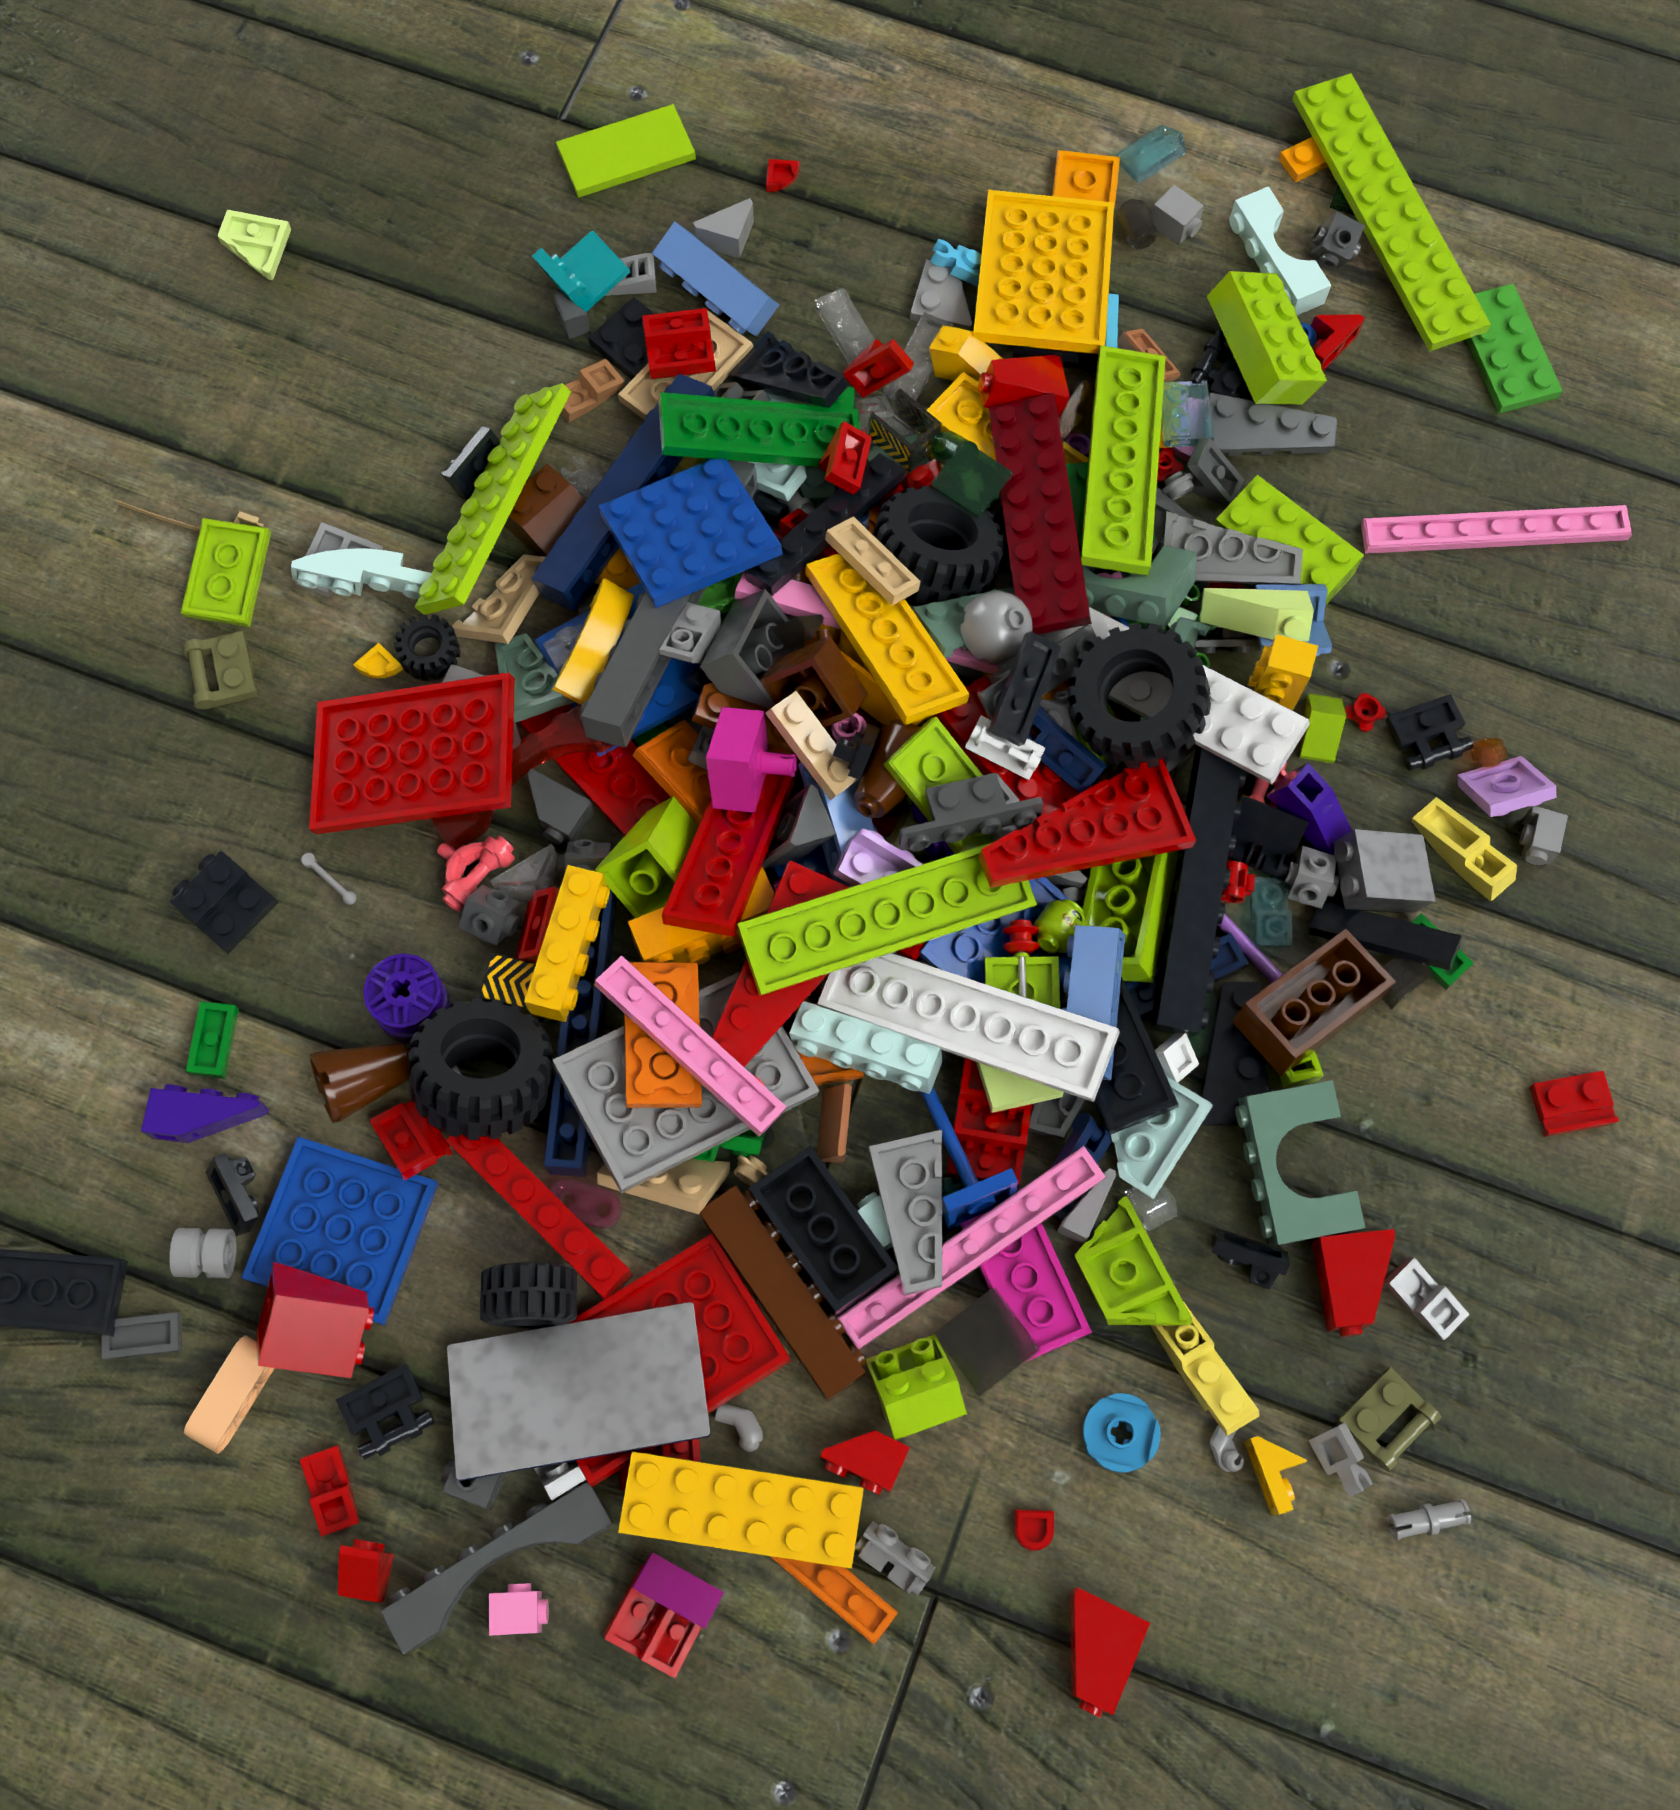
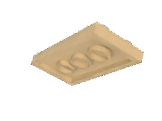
M708 311L716 372L684 376L712 386L714 392L753 348V343ZM648 363L618 394L619 401L645 420L648 412L654 409L658 403L660 392H664L677 376L651 379Z

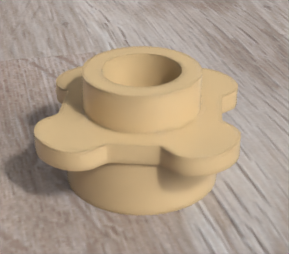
M742 1155L738 1156L739 1162L734 1170V1174L751 1187L768 1175L766 1172L767 1166L756 1157L751 1155L748 1158Z

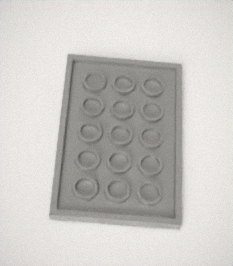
M740 972L699 990L700 1028L710 1037L713 1035ZM624 1026L552 1060L554 1070L620 1193L750 1130L745 1123L703 1085L702 1106L700 1108H626ZM783 1026L777 1030L744 1067L752 1075L761 1079L765 1087L787 1106L784 1112L816 1097L819 1093V1089Z

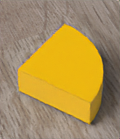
M379 642L353 664L355 670L360 674L377 679L391 677L403 670L402 665Z

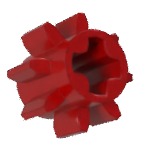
M1227 861L1226 868L1231 869V876L1227 889L1222 890L1221 901L1226 903H1242L1245 896H1250L1251 892H1254L1256 875L1247 874L1248 866L1242 862Z

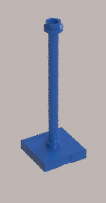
M932 1087L930 1094L919 1092L937 1130H942L943 1143L965 1187L942 1198V1222L947 1232L961 1227L960 1224L994 1209L1017 1192L1018 1180L1012 1168L985 1180H977L934 1087Z

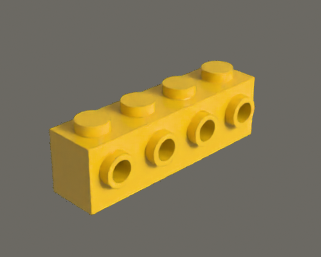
M1276 634L1270 647L1264 645L1260 659L1255 664L1253 674L1250 675L1247 686L1254 687V692L1293 711L1311 677L1318 645Z
M567 865L524 1000L530 1014L566 1023L569 1010H574L578 998L577 984L580 976L585 975L588 967L589 955H587L590 943L595 942L598 935L600 922L597 920L601 908L606 907L610 895V887H607L603 873Z

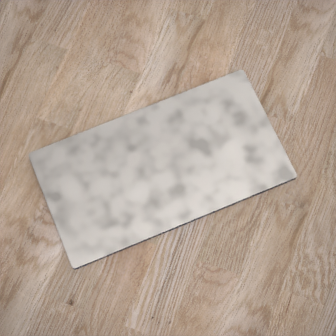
M692 1302L456 1343L447 1347L456 1478L459 1481L706 1438L711 1435L695 1308Z

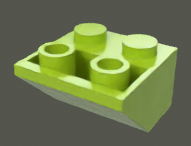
M936 1334L917 1339L912 1343L889 1351H883L878 1355L865 1359L894 1440L967 1414L958 1379Z

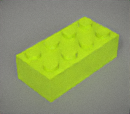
M1229 271L1207 295L1208 301L1255 404L1303 405L1327 381L1321 369V363L1314 354L1308 336L1299 322L1296 310L1291 304L1278 274Z
M1259 475L1242 490L1214 522V526L1225 529L1229 528L1257 538L1261 537L1303 549L1301 584H1325L1327 588L1326 605L1355 574L1364 557V554Z

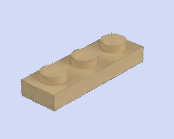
M854 516L826 531L825 540L892 606L919 591L921 581Z
M797 691L765 713L830 800L858 780L848 776L850 772L847 769L848 762L833 756L836 743Z

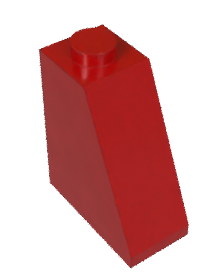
M1057 355L992 360L987 372L981 374L978 382V392L982 395L985 408L1054 393L1060 419L1070 399L1061 356Z
M1394 1229L1321 1236L1312 1242L1327 1332L1339 1331L1340 1337L1358 1336L1363 1334L1362 1328H1366L1374 1323L1395 1240Z
M1075 1587L1070 1594L1072 1696L1081 1700L1078 1708L1098 1718H1101L1103 1711L1114 1715L1150 1622Z

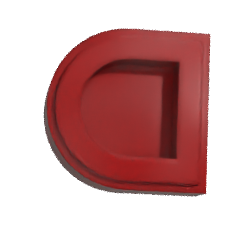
M1014 1510V1534L1017 1542L1023 1548L1030 1551L1046 1548L1054 1536V1511Z

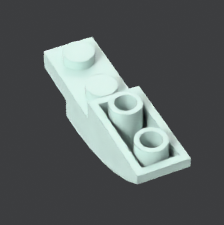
M365 548L324 551L293 560L291 564L292 580L297 581L301 586L307 588H317L318 586L329 588L334 593L342 596H351L352 594L361 596L363 584H368L369 587L377 591L386 592L390 589L403 592L406 597L419 599L420 587L432 575L429 572L403 567V553Z

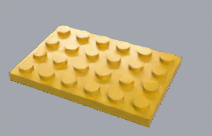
M988 190L973 337L986 343L1098 354L1100 346H1105L1114 202Z

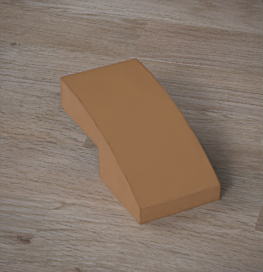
M607 359L579 370L578 379L565 385L571 393L561 414L568 423L581 417L614 395L624 386L625 381Z

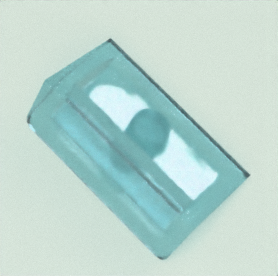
M1161 125L1116 154L1115 157H1120L1119 165L1136 182L1141 183L1186 153L1183 134L1180 131Z

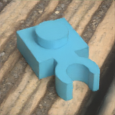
M938 239L932 249L935 253L930 262L939 267L947 266L951 268L950 275L978 287L981 254L961 245L954 249L945 240Z

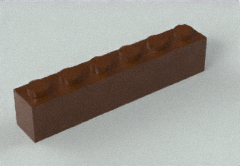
M735 1185L707 1204L700 1212V1218L711 1234L713 1233L724 1253L826 1401L830 1402L865 1376L866 1372L863 1366L867 1364V1361L855 1344L848 1347L840 1335L845 1330L833 1313L826 1316L819 1306L823 1298L811 1282L807 1285L803 1283L797 1274L802 1269L792 1253L788 1251L783 1254L776 1244L780 1237L771 1223L766 1221L762 1224L757 1217L755 1211L759 1207L747 1190L741 1194Z

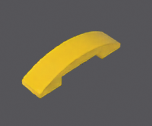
M603 578L590 605L591 610L574 648L565 661L552 690L580 705L584 701L589 700L594 691L595 680L599 673H603L608 663L610 651L613 646H616L634 599L632 593Z

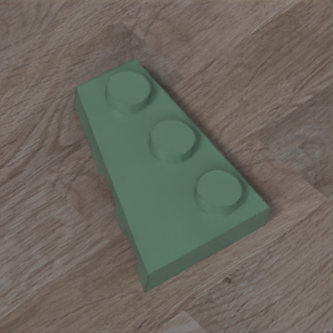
M527 633L513 637L509 644H494L499 674L509 672L515 678L514 723L574 703L573 700L552 690L559 675L548 665L543 654Z

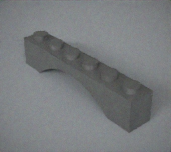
M588 1481L584 1484L579 1483L561 1494L562 1498L548 1506L546 1501L537 1504L525 1513L528 1518L527 1520L515 1527L512 1522L500 1527L491 1534L494 1539L482 1548L478 1544H474L457 1555L459 1562L447 1570L441 1565L422 1577L424 1584L412 1592L409 1587H406L387 1599L390 1605L380 1612L402 1654L412 1653L445 1632L451 1614L464 1592L481 1573L498 1560L518 1550L540 1544L567 1543L583 1545L613 1526L615 1523L594 1486L591 1487Z

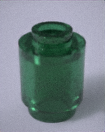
M953 431L939 433L931 444L934 458L942 465L959 474L971 471L979 458L977 445Z

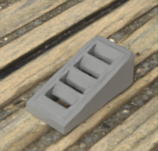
M643 253L621 258V261L632 273V277L627 279L624 277L605 296L657 293L654 255L652 253Z
M1109 1168L1104 1172L1106 1178L1087 1191L1059 1225L1057 1230L1059 1234L1080 1244L1086 1242L1117 1175L1115 1170Z

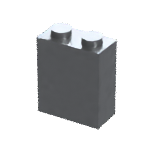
M1355 829L1333 842L1340 879V890L1345 909L1414 913L1436 902L1423 835Z

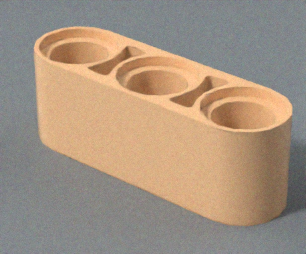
M245 1335L235 1344L184 1428L186 1436L217 1454L228 1445L275 1369L258 1366L256 1340Z

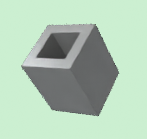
M1173 185L1154 204L1150 225L1180 245L1188 236L1191 238L1195 236L1203 223L1201 215L1204 205L1176 185Z

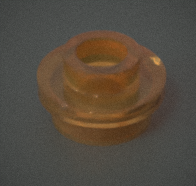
M1484 738L1476 741L1471 752L1472 760L1484 767L1496 766L1508 755L1507 748L1503 746V741L1498 738Z

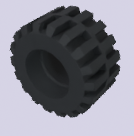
M520 1262L495 1265L481 1272L480 1320L490 1325L515 1328L552 1327L567 1324L577 1318V1271L568 1266L554 1263Z

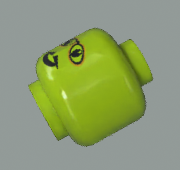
M1068 899L1053 900L1044 907L1034 922L1033 926L1039 928V932L1035 934V937L1038 939L1037 942L1040 947L1046 952L1067 953L1068 938L1070 935H1074L1075 925L1087 926V921L1083 909L1077 903Z

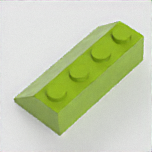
M1177 851L1091 868L1083 905L1084 916L1087 926L1120 928L1125 934L1121 974L1123 981L1150 983L1154 981L1175 875Z

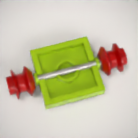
M1029 920L1011 921L1010 926L1003 928V933L1010 936V942L1005 943L1003 949L1013 954L1014 957H985V984L1060 1009L1059 956L1029 957V954L1040 947L1039 943L1032 941V935L1038 933L1039 928L1032 926Z

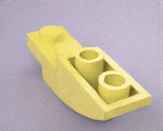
M1185 1304L1193 1323L1189 1325L1150 1326L1205 1411L1209 1410L1221 1429L1228 1436L1259 1417V1409L1215 1351L1214 1342Z

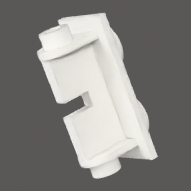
M981 715L965 748L1029 780L1041 760L1045 747L1029 739H1026L1025 744L1021 746L1006 741L988 732L992 720Z

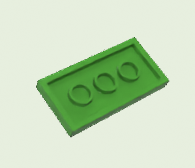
M1514 284L1475 293L1491 326L1488 332L1465 340L1498 414L1559 398L1563 390Z

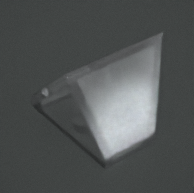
M886 395L854 398V409H858L860 430L870 435L871 418L896 439L917 433L890 406Z
M550 844L491 879L490 882L493 889L501 890L517 901L528 903L533 900L535 891L552 887L559 864L554 847Z

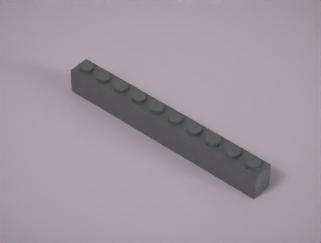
M727 460L750 497L753 498L758 488L755 464L745 461ZM707 587L658 608L654 607L646 592L640 594L636 611L632 619H628L625 622L622 638L618 646H613L610 651L607 667L603 673L598 674L594 684V691L589 701L586 700L582 704L580 720L583 723L586 737L623 748L627 747L672 658L660 655L659 649L686 603L698 605Z

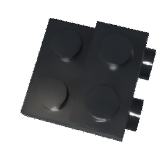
M220 851L216 856L209 854L202 859L198 866L200 872L191 881L185 879L177 884L172 893L174 898L170 902L182 915L229 954L278 904V901L254 881L244 869L223 851Z

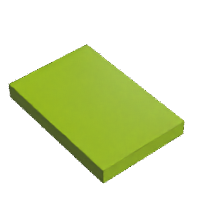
M206 518L202 519L181 608V614L184 617L250 627L272 533L269 528Z

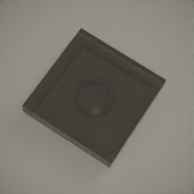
M997 1288L990 1289L934 1333L978 1396L985 1394L1041 1350Z

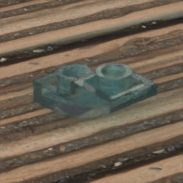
M1255 878L1254 892H1251L1250 895L1251 921L1255 946H1292V910H1288L1287 883L1284 882L1283 878Z

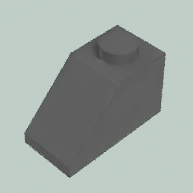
M531 768L527 774L538 819L544 831L543 835L557 845H561L562 842L567 845L568 842H575L594 815L591 801Z

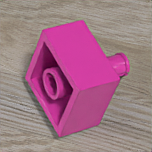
M722 707L706 755L713 808L755 813L766 774L795 776L797 769L796 754L769 752L764 711Z

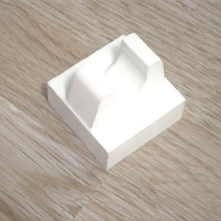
M1186 1033L1173 1034L1155 1050L1165 1075L1177 1083L1199 1065Z

